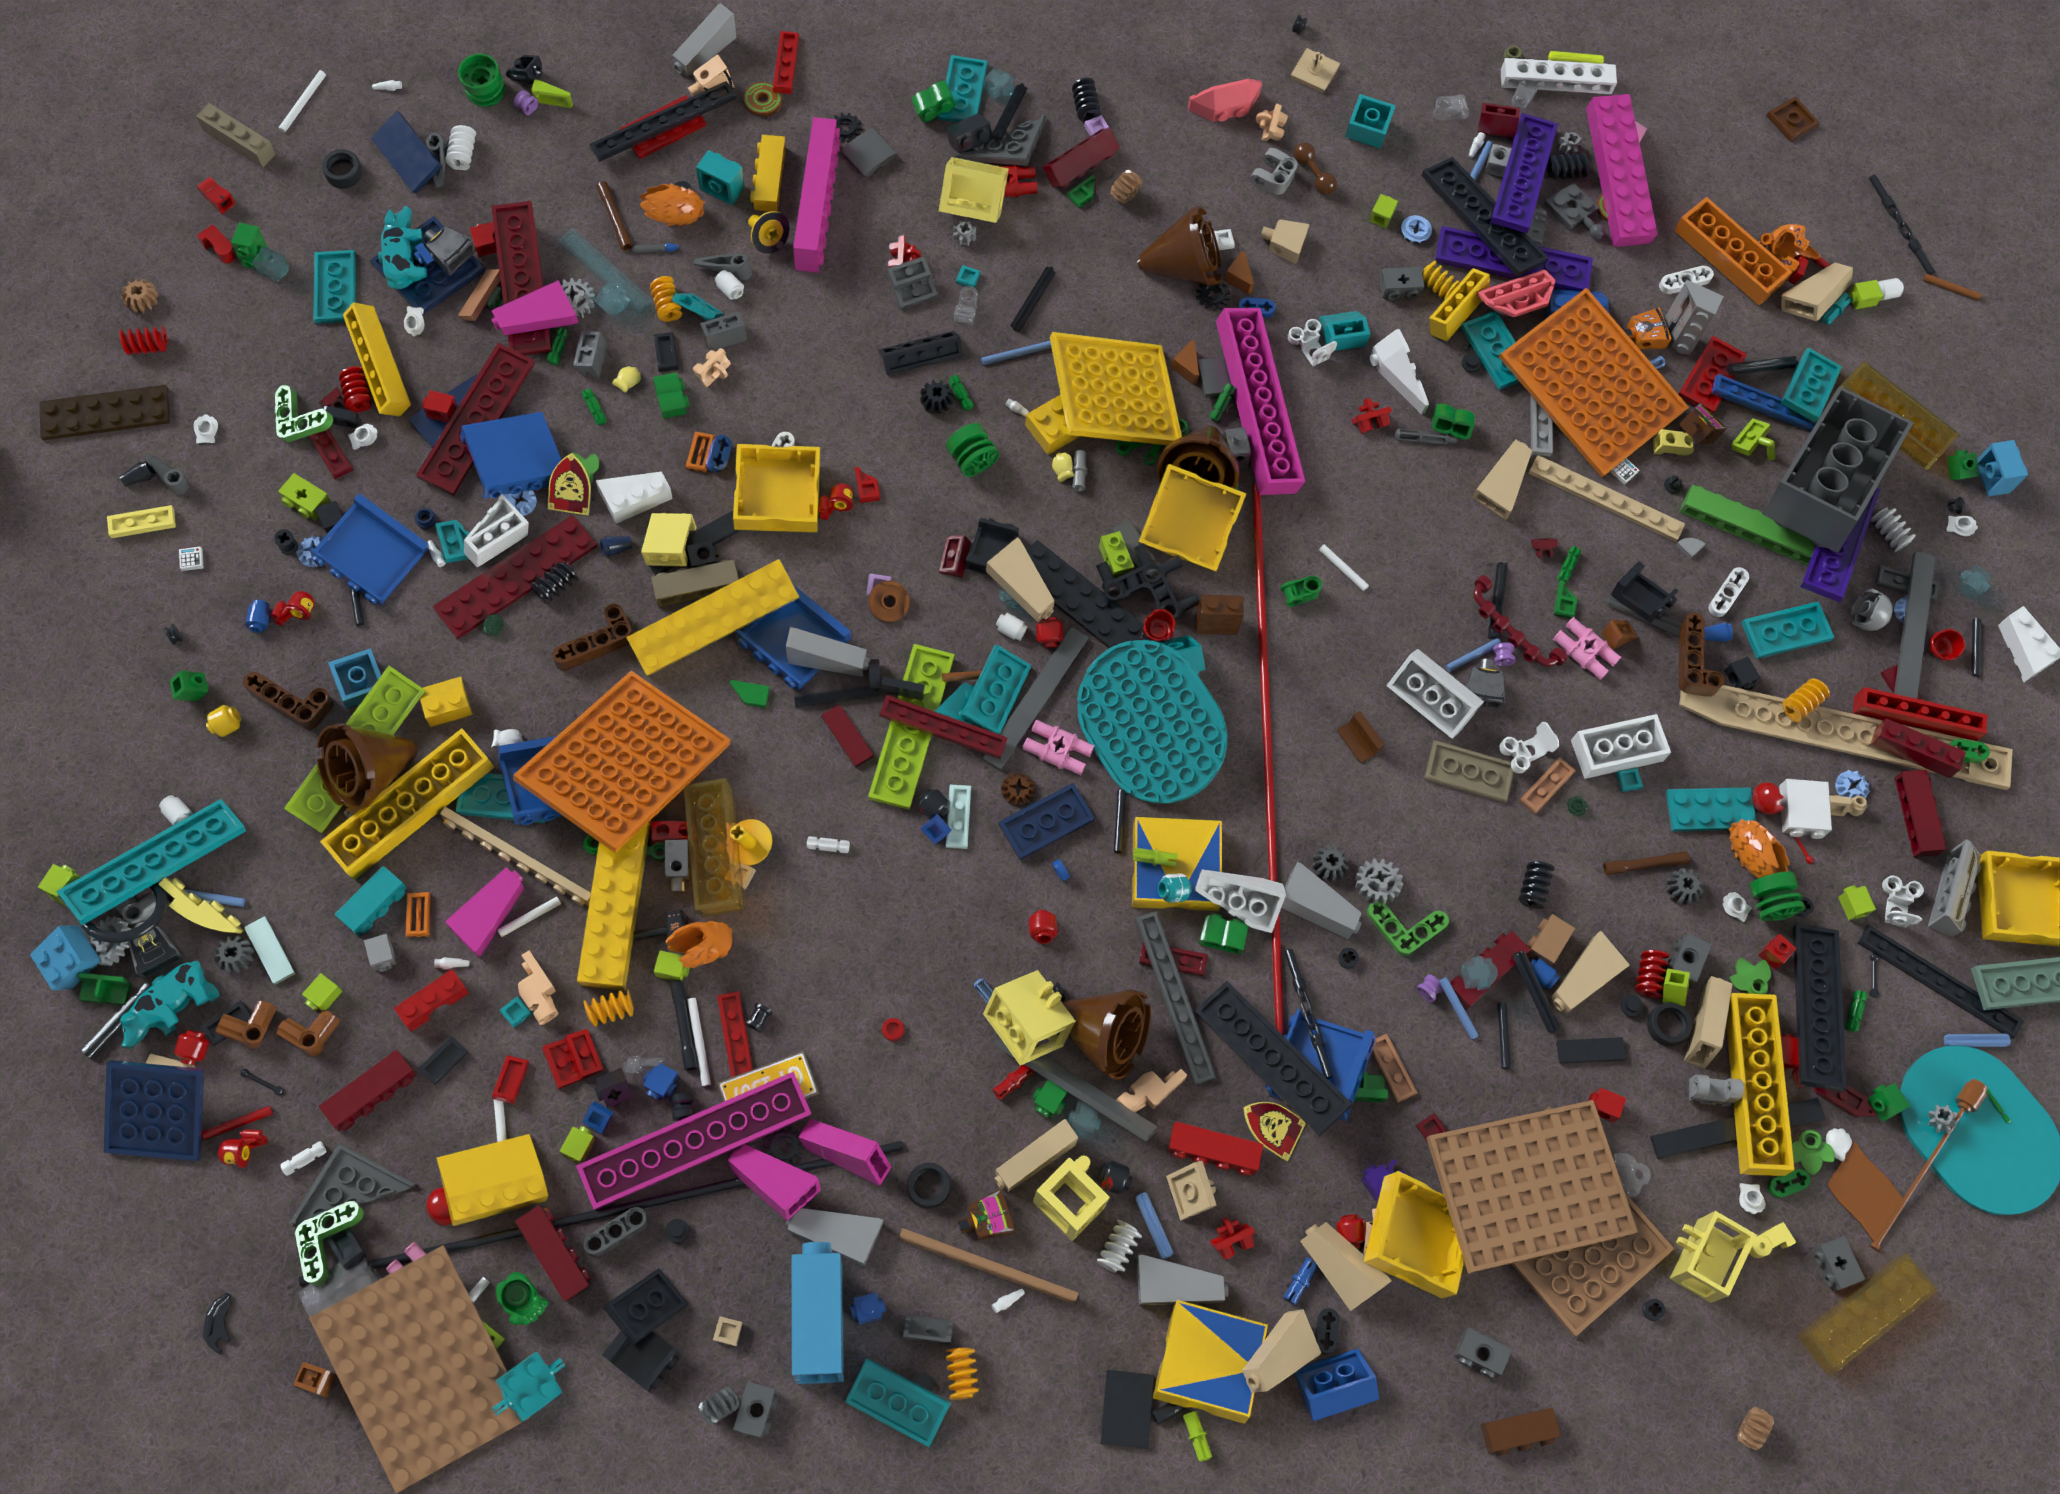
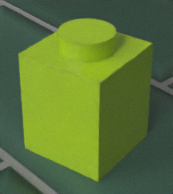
M1380 194L1372 210L1369 222L1387 228L1398 201L1390 196Z
M1877 280L1855 283L1848 293V298H1852L1850 303H1853L1855 309L1876 306L1883 297Z
M1856 885L1847 887L1843 890L1844 893L1838 897L1849 921L1867 916L1876 910L1866 886L1857 888Z
M660 950L654 974L662 979L683 981V977L688 976L690 968L683 967V963L679 961L683 955Z
M1667 969L1663 1003L1673 1002L1685 1006L1690 972Z
M320 973L302 995L307 999L305 1004L316 1012L318 1008L321 1011L323 1009L327 1010L343 991Z
M582 1126L580 1129L572 1127L559 1152L562 1156L579 1164L585 1162L596 1142V1139L592 1136L593 1132Z

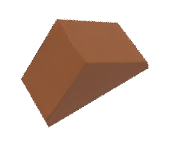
M1241 251L1227 270L1224 281L1246 294H1252L1254 281L1246 253Z
M1195 340L1190 341L1173 358L1171 369L1193 385H1197L1199 377Z
M1611 620L1601 632L1612 650L1639 638L1629 621Z
M303 1362L293 1386L328 1398L337 1374Z

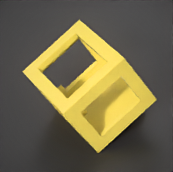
M951 157L945 168L939 211L996 223L1002 211L1009 169Z
M1038 970L996 987L983 1013L1020 1066L1063 1047L1076 1022L1060 1001L1062 998L1059 992L1054 993L1052 982H1046ZM1048 1038L1049 1042L1035 1048L1037 1042Z
M1084 1155L1075 1162L1069 1157L1036 1190L1033 1203L1071 1241L1102 1212L1110 1198L1086 1174V1170H1088L1091 1162L1089 1157ZM1064 1183L1085 1202L1076 1216L1054 1195Z
M1714 1211L1698 1219L1694 1227L1687 1224L1684 1225L1682 1230L1690 1235L1688 1240L1678 1237L1676 1242L1684 1249L1670 1276L1672 1281L1710 1303L1730 1295L1757 1237L1755 1233ZM1719 1221L1740 1234L1731 1237L1714 1227V1224ZM1743 1248L1726 1286L1722 1287L1721 1284L1737 1250Z

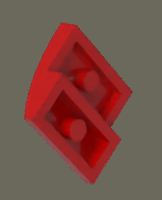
M588 1029L566 1035L565 1039L542 1047L558 1090L603 1071Z

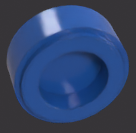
M1060 859L1052 863L1061 881L1070 878Z

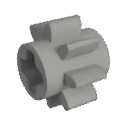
M1566 132L1564 137H1561L1558 142L1561 145L1559 151L1570 155L1581 151L1583 146L1581 144L1582 137H1579L1575 132Z
M960 221L958 227L953 226V240H958L959 245L967 244L969 246L971 240H976V227H972L970 221Z
M1936 1105L1935 1112L1929 1111L1928 1117L1931 1120L1928 1126H1933L1936 1129V1133L1945 1131L1948 1134L1951 1127H1956L1958 1122L1953 1119L1956 1117L1957 1112H1952L1948 1105L1946 1107Z

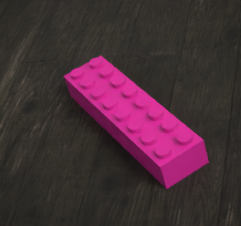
M1630 94L1593 97L1586 107L1613 247L1650 244L1657 236V229Z
M813 117L793 246L796 271L819 273V266L824 263L825 233L828 232L829 228L828 216L831 215L830 200H833L834 192L832 186L836 180V172L834 171L838 166L837 152H840L841 144L839 140L840 128H837L836 119Z

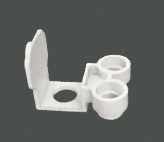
M1316 319L1308 320L1304 330L1300 327H1293L1288 334L1289 342L1293 345H1301V350L1312 366L1330 359L1331 353L1337 346V342L1333 341L1321 347L1318 342L1321 324ZM1313 348H1316L1317 350L1313 353L1311 357L1309 355V351Z
M1542 722L1537 727V734L1527 741H1517L1513 737H1506L1500 743L1501 753L1514 757L1511 761V768L1515 773H1524L1530 767L1531 761L1546 755L1548 751L1554 752L1559 747L1557 735L1553 733L1546 722ZM1527 745L1535 749V755H1531L1526 747Z
M1894 875L1887 877L1882 883L1883 890L1890 894L1889 898H1887L1885 922L1905 928L1910 924H1918L1922 921V918L1907 912L1908 906L1923 894V886L1917 881H1911L1903 886L1899 877ZM1888 883L1893 886V889L1888 886ZM1893 907H1898L1902 910L1890 912Z

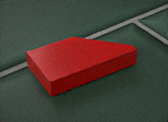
M1796 256L1795 260L1799 261V265L1796 271L1791 270L1792 273L1788 278V282L1795 284L1804 276L1809 261L1805 256Z
M854 467L860 503L880 501L877 479L865 474L859 467Z

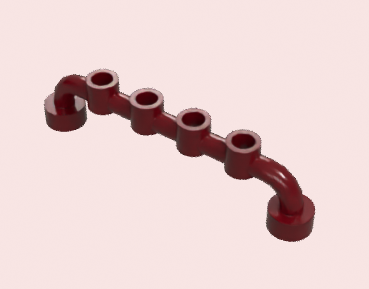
M1481 575L1475 580L1473 596L1476 603L1480 606L1478 609L1479 615L1485 619L1490 616L1495 621L1493 628L1498 633L1506 631L1510 635L1508 642L1512 643L1515 648L1520 645L1525 650L1523 653L1525 660L1528 662L1535 660L1542 666L1551 667L1554 665L1561 666L1568 659L1567 654L1560 648L1552 650L1549 654L1550 659L1543 657L1540 649L1535 645H1531L1526 640L1523 632L1516 630L1510 625V620L1506 616H1501L1496 611L1495 605L1482 597V593H1487L1493 587L1492 581L1485 575Z

